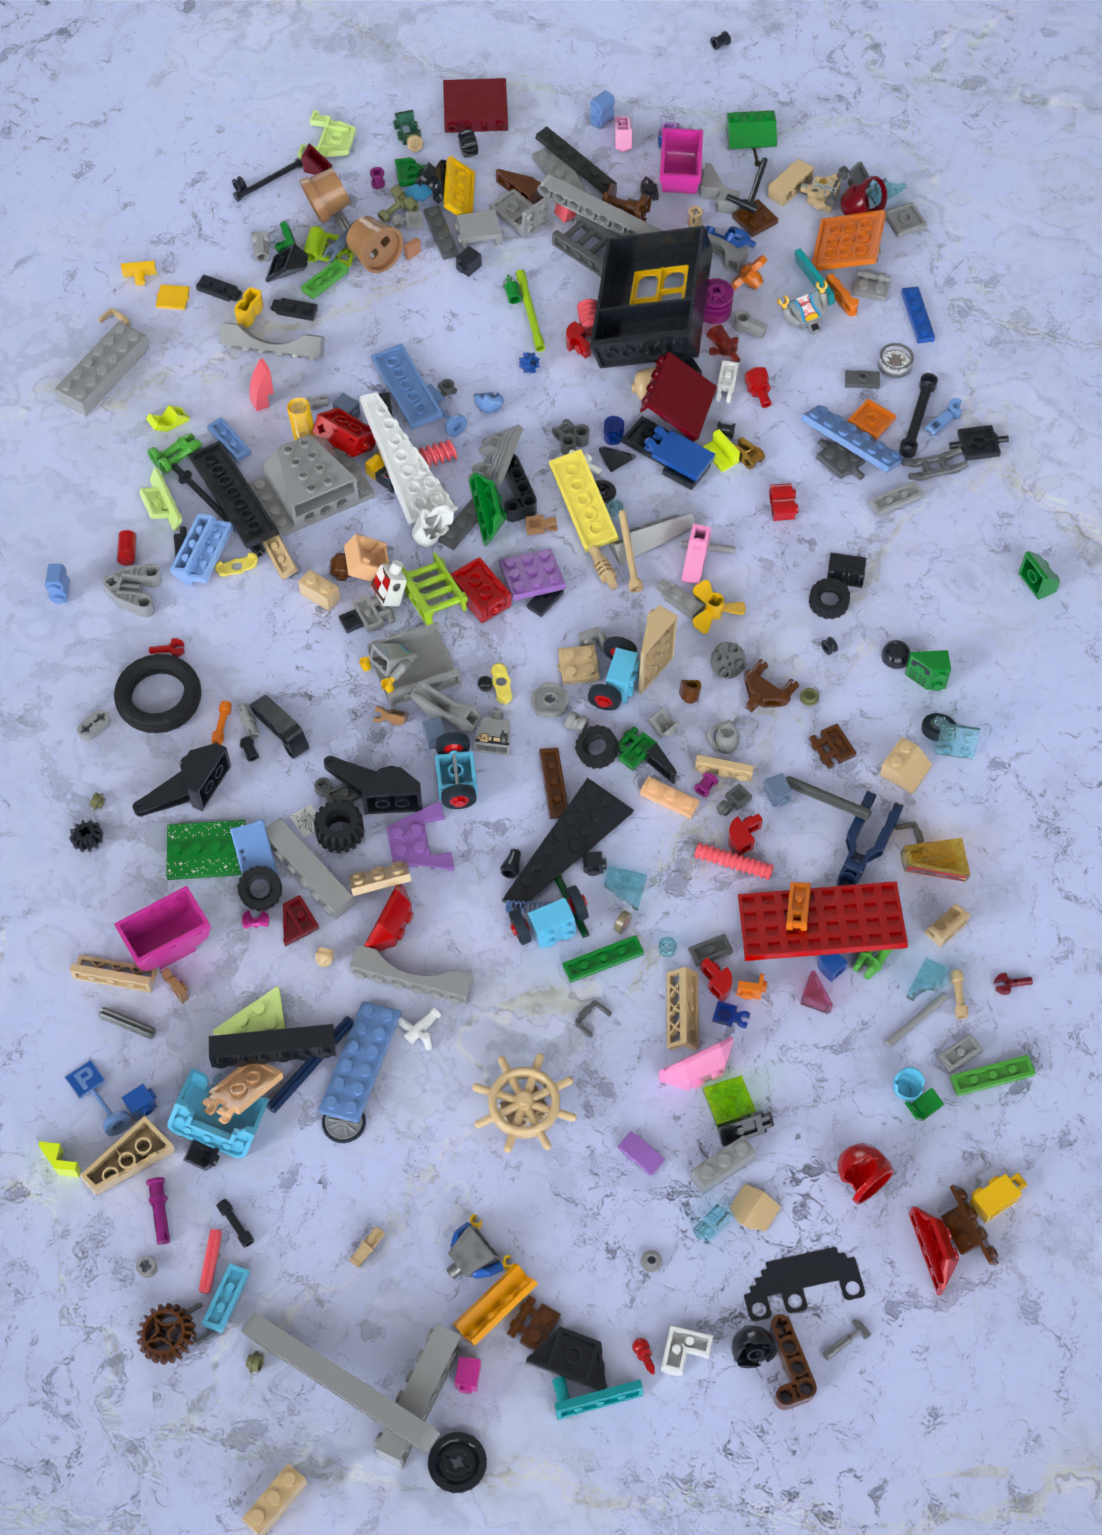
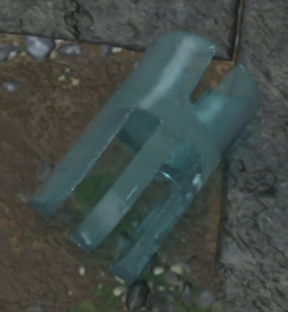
M717 1203L693 1228V1232L699 1240L705 1238L703 1243L709 1244L731 1221L734 1215Z

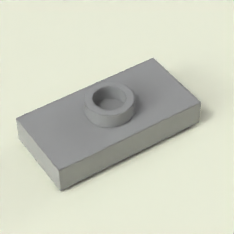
M968 1034L939 1054L937 1058L951 1074L980 1054L983 1048L971 1034Z

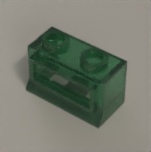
M413 109L394 113L393 127L394 130H398V141H402L403 145H407V139L410 135L417 134L421 137L418 123L414 121ZM408 126L410 132L404 133L402 127Z

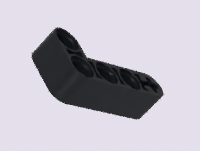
M513 454L505 475L514 495V498L508 499L504 503L506 520L509 522L526 519L525 517L534 516L537 513V498L519 458Z
M265 694L249 704L253 714L282 741L286 752L292 759H295L309 749L308 742L299 724L269 696Z

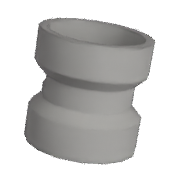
M571 711L566 719L564 728L576 730L578 734H581L584 729H587L590 718L578 716V713Z

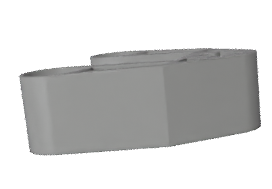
M156 564L125 567L104 579L103 584L107 596L119 608L144 618L154 614L155 608L152 598L148 594L141 593V587H158L161 585L162 576L159 566Z

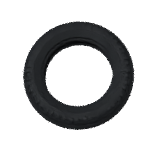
M167 654L148 655L128 665L120 674L114 690L115 706L122 719L133 728L146 733H165L181 727L195 714L201 700V684L194 669L182 659ZM167 674L177 678L183 684L184 692L181 700L176 706L165 712L147 713L138 709L132 702V694L135 687L140 681L149 676Z

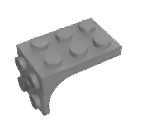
M512 189L490 204V210L495 209L497 216L524 238L549 222V199L546 197L533 205L518 191Z

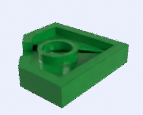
M411 157L395 159L399 187L416 184L415 179L425 165L416 163V160Z

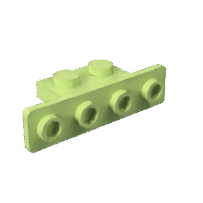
M154 468L150 477L153 487L141 488L139 494L151 519L168 518L173 531H177L182 522V516L176 507L175 501L172 499L169 488L165 484L163 475L158 468Z

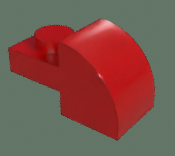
M574 321L566 329V347L569 352L575 349L578 354H581L586 359L591 356L590 343L586 340V331Z
M707 957L701 962L700 971L710 980L708 990L722 1003L730 994L732 974L728 967L720 971L719 965Z

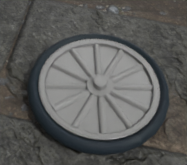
M364 1112L359 1123L323 1115L322 1129L325 1135L337 1143H349L356 1140L363 1133L366 1126Z

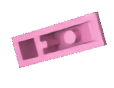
M614 117L615 149L623 152L628 151V149H632L630 117Z

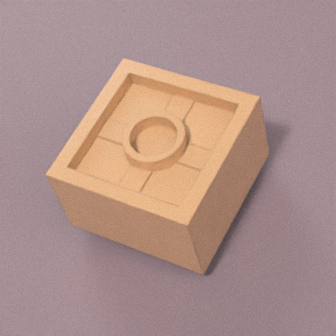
M355 534L344 545L349 576L371 582L380 565L389 564L385 542Z

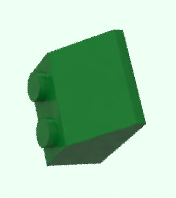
M1030 551L1025 552L1018 574L1036 598L1040 600L1057 592L1060 580L1058 575L1054 574L1048 562L1039 554Z

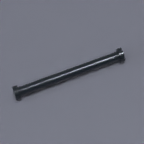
M297 158L294 160L295 162L240 192H234L235 200L239 202L244 196L296 168L303 167L301 160Z

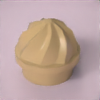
M318 947V952H315L317 964L321 967L331 965L333 959H335V956H333L334 950Z

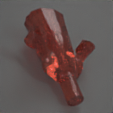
M719 324L712 327L707 332L706 337L718 349L711 347L709 355L720 354L722 356H730L734 362L739 363L741 359L736 354L738 337H733L731 341L723 325Z

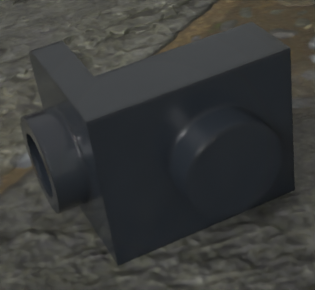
M192 1140L183 1161L206 1171L216 1166L220 1157L217 1155L219 1148L214 1147L212 1149L198 1141Z

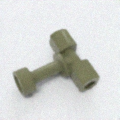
M396 185L390 190L392 197L395 198V203L386 211L382 209L377 215L386 224L391 220L390 216L399 208L402 210L406 208L410 212H417L420 207L417 201L411 196L407 197L405 191Z

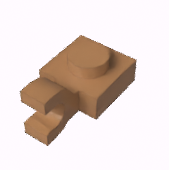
M543 515L525 517L527 535L545 534V529L557 531L556 517L544 519Z
M377 705L375 711L380 712L382 716H375L373 722H382L385 719L386 721H391L393 725L400 726L408 721L409 713L394 709L387 710Z

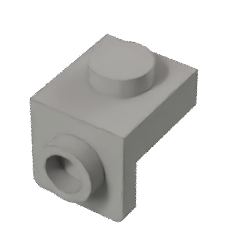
M663 708L647 720L660 738L666 735L671 737L678 731L676 727L680 725L679 721L674 723Z

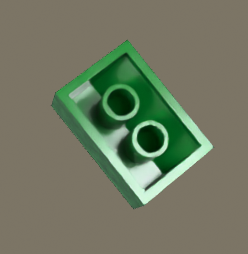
M775 111L727 113L726 133L729 149L777 147Z

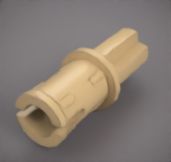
M375 1227L367 1238L360 1242L361 1245L349 1258V1261L360 1268L370 1253H374L373 1249L385 1236L384 1231L379 1227Z

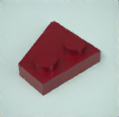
M301 895L282 904L283 942L285 947L319 929L318 923Z

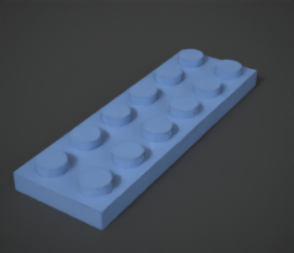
M402 343L371 355L373 364L411 430L443 417V412Z
M816 406L805 412L800 419L886 473L902 464V460L905 459L897 450L890 449L884 442L877 441L869 433L863 432L856 425L843 420L840 415L828 411V408L825 406Z
M362 1001L320 1105V1114L359 1123L401 1016L400 1010Z

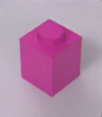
M459 1357L455 1378V1389H459V1392L472 1394V1391H478L481 1372L480 1359Z

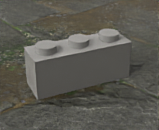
M742 1136L692 1169L691 1180L702 1195H704L753 1162L756 1151L746 1138Z

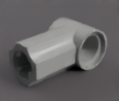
M268 231L251 232L255 260L264 263L269 259Z
M740 310L736 313L733 329L736 332H747L760 339L764 337L768 325L751 318L747 311Z

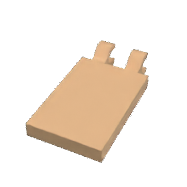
M248 1064L238 1067L208 1091L209 1097L202 1102L207 1107L204 1112L212 1115L217 1110L219 1104L223 1105L217 1110V1113L222 1116L219 1118V1121L227 1124L234 1112L240 1115L281 1081L283 1073L269 1064Z

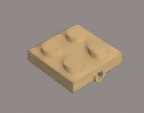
M595 645L558 649V671H561L562 685L600 680L598 670L599 659L596 656Z

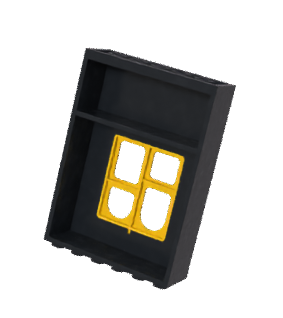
M705 225L607 239L590 347L600 368L656 362L659 356H664L668 352L679 359L699 357L713 253ZM675 272H680L684 275L683 286L664 288L665 279L668 275ZM646 276L657 277L656 295L637 298L638 284L641 279ZM682 293L681 299L662 301L664 295Z

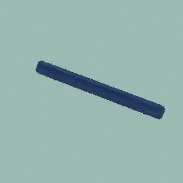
M345 1016L334 1029L336 1045L353 1026L354 1021L349 1016ZM318 1057L306 1060L268 1102V1110L276 1113L324 1058Z

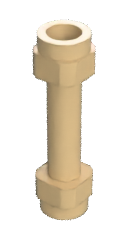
M953 970L950 972L951 984H954L956 998L955 1015L957 1019L968 1018V1006L964 1003L962 989L964 976L962 970Z

